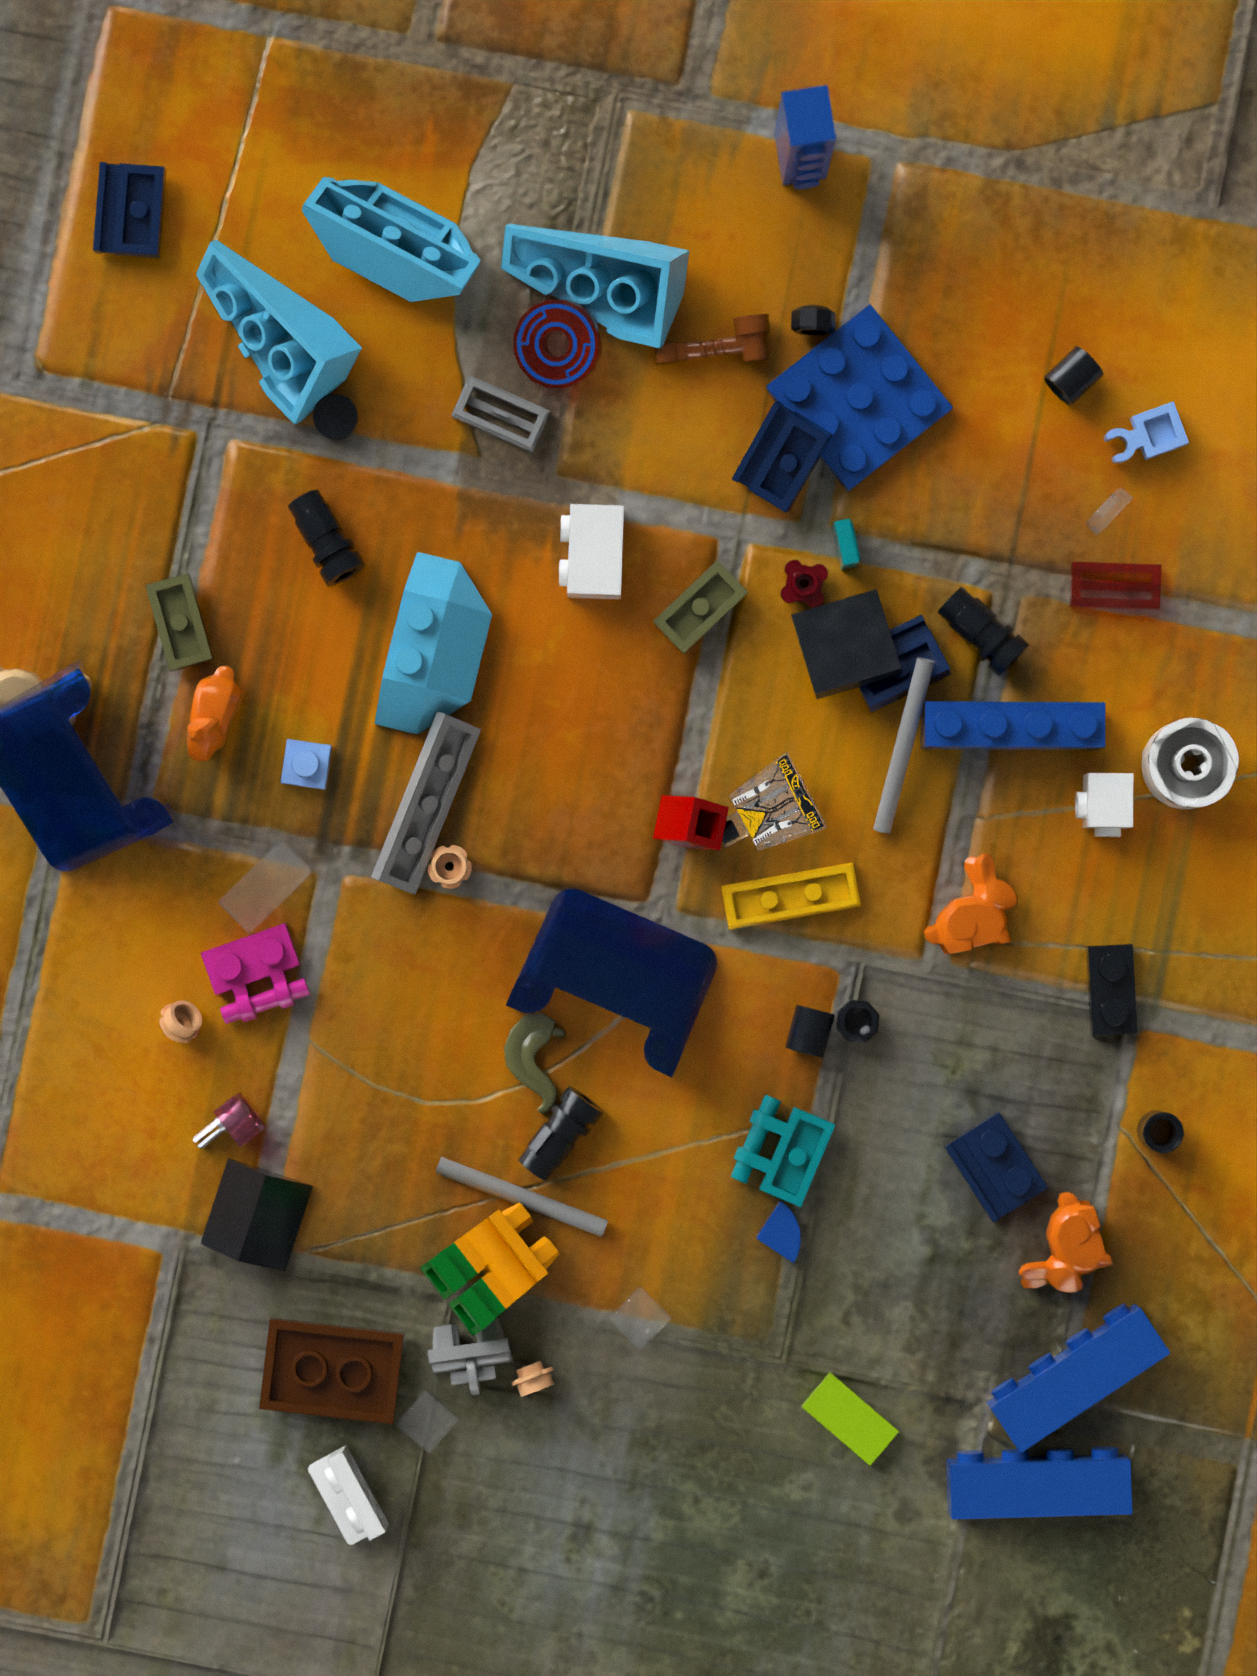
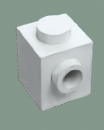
M1087 773L1083 775V792H1076L1075 816L1076 818L1083 819V828H1094V837H1121V829L1133 827V773Z

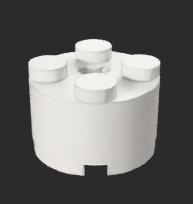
M1184 718L1162 727L1149 739L1142 751V775L1149 791L1160 802L1170 808L1196 809L1217 802L1229 792L1236 777L1239 755L1232 737L1224 728L1204 719ZM1184 753L1188 758L1196 756L1199 764L1193 767L1195 775L1191 771H1183L1181 763L1185 761Z

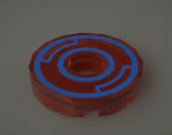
M546 300L532 306L520 318L513 335V352L519 368L531 381L546 388H567L584 381L596 369L602 354L601 336L598 331L600 329L596 319L585 307L570 300ZM554 331L564 333L569 341L568 350L561 357L553 355L547 347L548 337Z

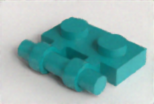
M765 1094L759 1110L754 1109L749 1119V1122L753 1124L743 1147L738 1146L733 1159L737 1160L730 1177L747 1184L753 1168L765 1172L759 1190L801 1207L836 1124L797 1107H793L787 1123L775 1118L781 1101ZM769 1131L781 1135L771 1160L759 1155Z

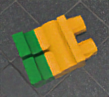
M521 1203L511 1206L502 1212L498 1209L420 1267L444 1300L479 1272L484 1274V1276L448 1304L472 1336L486 1328L504 1310L548 1274L546 1269L559 1255V1251L545 1236L530 1247L519 1236L518 1233L533 1222L531 1215Z

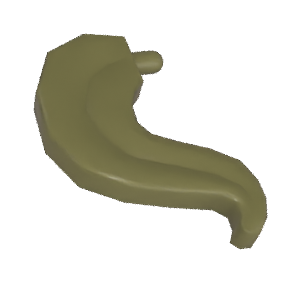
M543 1013L524 1015L510 1030L504 1046L506 1066L515 1078L541 1096L543 1102L537 1110L543 1114L549 1111L555 1104L557 1088L552 1080L538 1067L535 1056L543 1045L549 1043L551 1035L563 1038L566 1033L563 1029L554 1027L555 1020Z

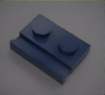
M100 162L93 251L96 254L112 253L123 256L160 258L166 182L165 167L122 163L117 165Z
M777 401L772 405L734 473L732 480L742 483L751 492L782 511L788 512L833 434L798 412H793L786 408L780 401Z
M922 615L890 629L903 674L857 687L870 713L908 695L917 657L934 661L929 685L951 675L950 667Z
M999 1112L994 1113L960 1135L959 1138L943 1146L993 1223L1048 1188Z

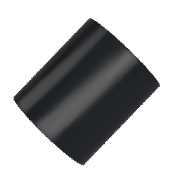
M1075 346L1044 376V381L1060 400L1072 406L1104 373L1097 362L1086 351Z
M796 1005L785 1048L824 1058L835 1015Z
M1156 1110L1146 1113L1140 1119L1137 1126V1135L1140 1142L1146 1148L1159 1153H1168L1178 1148L1181 1144L1184 1129L1176 1116ZM1165 1119L1171 1127L1170 1137L1162 1144H1155L1150 1138V1127L1155 1121Z

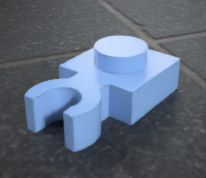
M1174 401L1132 416L1130 422L1133 430L1128 431L1124 428H1114L1103 437L1105 442L1117 438L1125 444V451L1111 458L1113 464L1126 462L1137 449H1141L1144 460H1148L1189 444Z

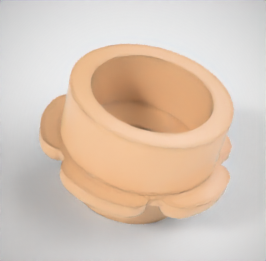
M451 845L449 848L440 846L435 849L430 857L431 864L428 865V874L432 881L441 883V886L447 889L459 887L461 881L467 880L472 871V865L467 860L466 851L456 845ZM448 862L454 865L452 871H448L445 868Z
M180 1000L166 1005L161 1010L162 1017L159 1023L164 1034L169 1039L179 1043H188L192 1038L198 1036L202 1025V1016L192 1003Z
M541 1361L516 1370L519 1379L512 1381L511 1384L512 1386L517 1385L521 1397L554 1385L550 1374L554 1369L553 1367L544 1369Z

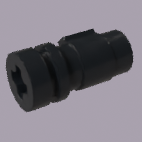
M319 490L309 491L288 505L296 520V526L315 555L312 559L317 568L322 567L319 573L327 587L346 581L366 566L359 552L352 551L355 545L351 538L346 539L343 535L338 520L329 504H326Z
M960 587L937 612L964 641L980 652L977 657L984 662L987 659L990 662L988 667L998 677L1030 645L1019 634L1016 637L1011 634L1014 629L1009 624L1004 627L996 619L997 616L981 600L971 596L963 587Z
M568 1086L561 1095L560 1100L562 1103H555L552 1107V1116L540 1127L518 1159L525 1168L544 1181L565 1160L574 1148L578 1138L589 1133L591 1129L588 1125L590 1123L595 1125L604 1113L596 1103L572 1086Z

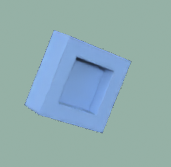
M287 739L280 783L326 790L332 745Z

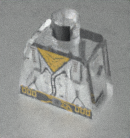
M788 752L779 756L728 796L736 813L728 816L726 819L722 843L727 848L749 836L758 852L827 828Z

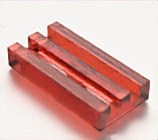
M1098 562L1071 563L1070 608L1160 609L1161 565ZM1081 573L1151 575V583L1081 580ZM1081 590L1151 592V600L1081 597Z

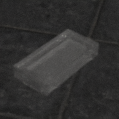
M280 840L218 903L251 934L314 871L283 840Z

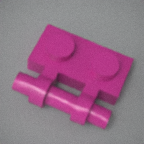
M287 923L201 952L215 995L233 990L236 1002L220 1007L225 1024L240 1019L245 1023L256 1019L257 1013L279 1005L282 1009L295 1005L294 1000L310 995L305 978L288 983L285 974L286 970L301 965ZM269 976L271 977L274 989L250 996L247 984Z

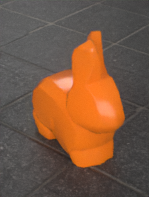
M220 666L214 675L201 679L194 693L190 724L187 727L188 756L197 762L208 761L216 750L223 747L228 737L231 721L234 719L242 701L243 689L234 682V671L228 666Z
M981 854L977 858L970 856L966 859L964 869L974 885L973 894L952 899L939 912L935 924L928 926L924 930L925 939L933 945L939 944L944 954L964 952L990 943L1004 944L1011 942L1007 929L1008 917L1006 910L1014 908L1018 904V896L1006 881L996 878L995 865L990 854Z
M1064 1192L1059 1194L1057 1200L1059 1207L1051 1214L1045 1232L1051 1256L1046 1261L1031 1262L1021 1266L1019 1269V1275L1022 1277L1020 1283L1024 1289L1038 1288L1049 1284L1057 1291L1077 1293L1083 1288L1082 1275L1091 1274L1098 1268L1113 1265L1111 1256L1107 1254L1099 1230L1101 1226L1094 1206L1090 1205L1089 1201L1078 1200L1077 1196L1073 1193Z

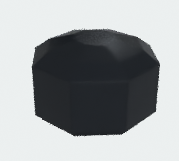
M821 305L801 306L794 309L791 313V329L796 334L808 336L833 334L835 331L836 314L828 307Z
M849 1000L837 1011L836 1029L847 1041L865 1043L878 1032L879 1013L868 1001Z

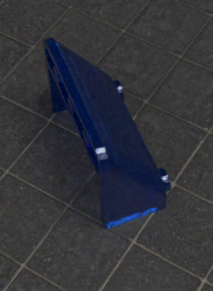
M81 659L0 706V787L47 862L53 868L60 871L78 869L149 837L174 823V810L169 803L164 805L153 797H140L122 806L69 721V718L78 714L87 706L91 695L90 685L84 676L85 666Z
M566 889L558 893L553 899L506 1006L523 1013H536L549 1003L555 987L651 1028L644 1045L645 1059L653 1069L672 1077L716 973L717 958L713 950L702 942L579 889Z

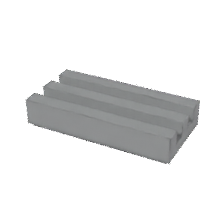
M469 375L451 416L458 421L533 453L551 411ZM473 389L538 417L535 424L472 397ZM466 405L529 432L530 436L528 439L467 413L464 409Z

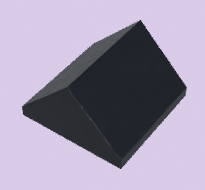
M228 1158L200 1244L239 1262L286 1271L314 1185Z

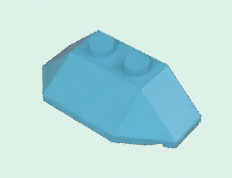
M323 177L302 207V212L333 261L410 302L460 295L481 262L477 254L472 252L469 242L456 223L379 182L361 180L336 181L335 178Z
M417 552L404 588L382 676L375 725L419 735L431 727L437 711L450 715L471 702L492 613L460 562Z

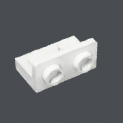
M347 1445L309 1465L308 1471L347 1544L353 1545L366 1537L370 1541L386 1532L389 1523Z

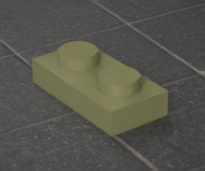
M717 560L653 621V624L684 655L748 594V591Z
M186 573L145 585L169 671L173 672L213 661L212 650L191 575Z

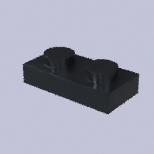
M1133 944L1086 946L1091 1035L1138 1033Z

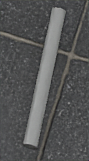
M917 657L873 827L878 832L891 833L934 666V661Z
M441 1157L435 1172L438 1175L511 1203H521L524 1208L600 1237L603 1236L608 1223L606 1219Z

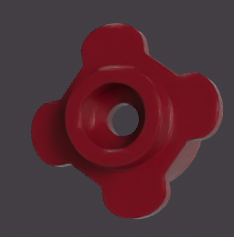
M798 560L789 561L784 568L787 575L786 586L780 592L783 601L788 604L795 601L807 603L812 608L820 606L824 601V595L821 592L823 581L828 577L826 567L822 564H816L813 567L802 565ZM807 580L809 583L808 587L802 588L800 581Z

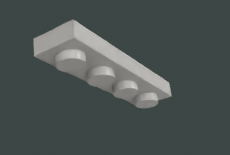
M437 711L371 878L414 895L416 894L481 732L480 728Z

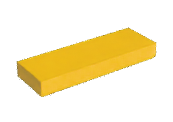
M853 862L721 886L729 930L861 906Z

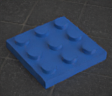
M871 304L770 382L765 388L775 402L780 401L786 408L793 412H798L833 434L820 458L847 492L852 490L953 409L952 405Z

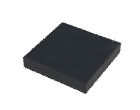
M877 589L791 615L816 699L903 674Z

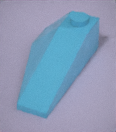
M507 224L505 225L501 269L544 295H553L579 311L584 317L588 316L606 327V332L618 339L661 348L664 345L684 295L689 250L648 241Z
M218 240L211 241L196 275L222 320H230L240 336L242 342L238 345V348L244 358L251 356L263 376L258 382L265 394L293 424L300 423L315 409L316 404L322 398L330 395L347 379L362 347L333 317Z

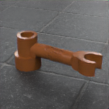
M756 314L733 318L735 336L719 338L718 340H702L701 342L664 344L661 348L654 347L656 364L742 354L743 363L768 360L769 353L766 333L770 332L769 315Z

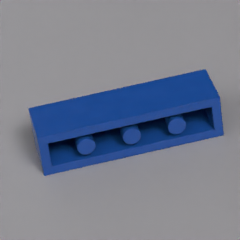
M828 85L781 93L774 136L782 185L793 184L794 189H808L820 185L819 180L826 179L836 142Z
M925 701L921 713V749L1100 750L1105 748V702Z
M1123 1303L1103 1316L1105 1324L1093 1332H1090L1088 1328L1079 1331L1065 1342L1068 1346L1066 1350L1055 1357L1051 1353L1045 1354L1028 1367L1031 1371L1030 1374L1018 1382L1014 1378H1010L991 1391L994 1398L986 1403L1020 1453L1171 1354L1139 1306L1133 1304L1128 1308Z
M1117 1447L1091 1448V1455H1074V1450L1071 1448H1050L1046 1450L1047 1456H1029L1028 1450L1020 1453L1018 1449L1002 1450V1457L984 1458L983 1451L957 1452V1459H946L948 1514L952 1520L1132 1514L1131 1460L1125 1454H1119Z

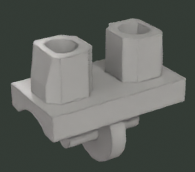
M498 1318L476 1334L478 1343L465 1345L460 1343L457 1325L434 1327L433 1349L428 1350L429 1364L432 1365L433 1373L467 1369L450 1372L451 1384L469 1383L471 1396L481 1394L480 1381L496 1379L495 1366H481L513 1362L509 1340L505 1338Z

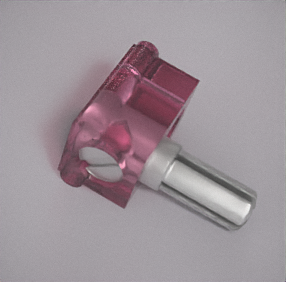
M239 1092L213 1112L216 1118L193 1137V1142H198L218 1126L215 1132L197 1145L198 1148H205L227 1131L239 1147H242L265 1130L267 1126Z

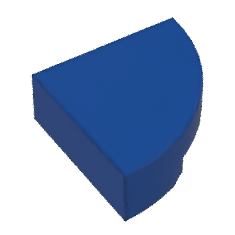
M780 1200L757 1234L756 1239L794 1263L801 1244L800 1228L793 1212Z

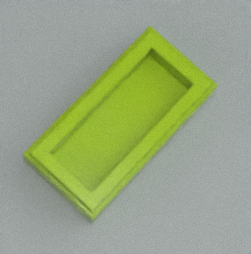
M831 1372L828 1373L801 1405L805 1411L869 1466L899 1433L897 1428Z

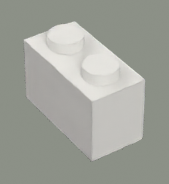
M570 504V515H561L560 542H569L568 560L560 559L559 586H567L568 598L621 599L624 506Z

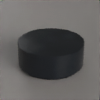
M328 395L322 398L315 406L313 412L315 427L322 436L329 440L339 441L348 438L354 433L358 425L359 416L353 402L343 395Z

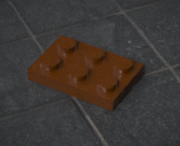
M271 1317L269 1320L259 1409L393 1424L404 1333Z

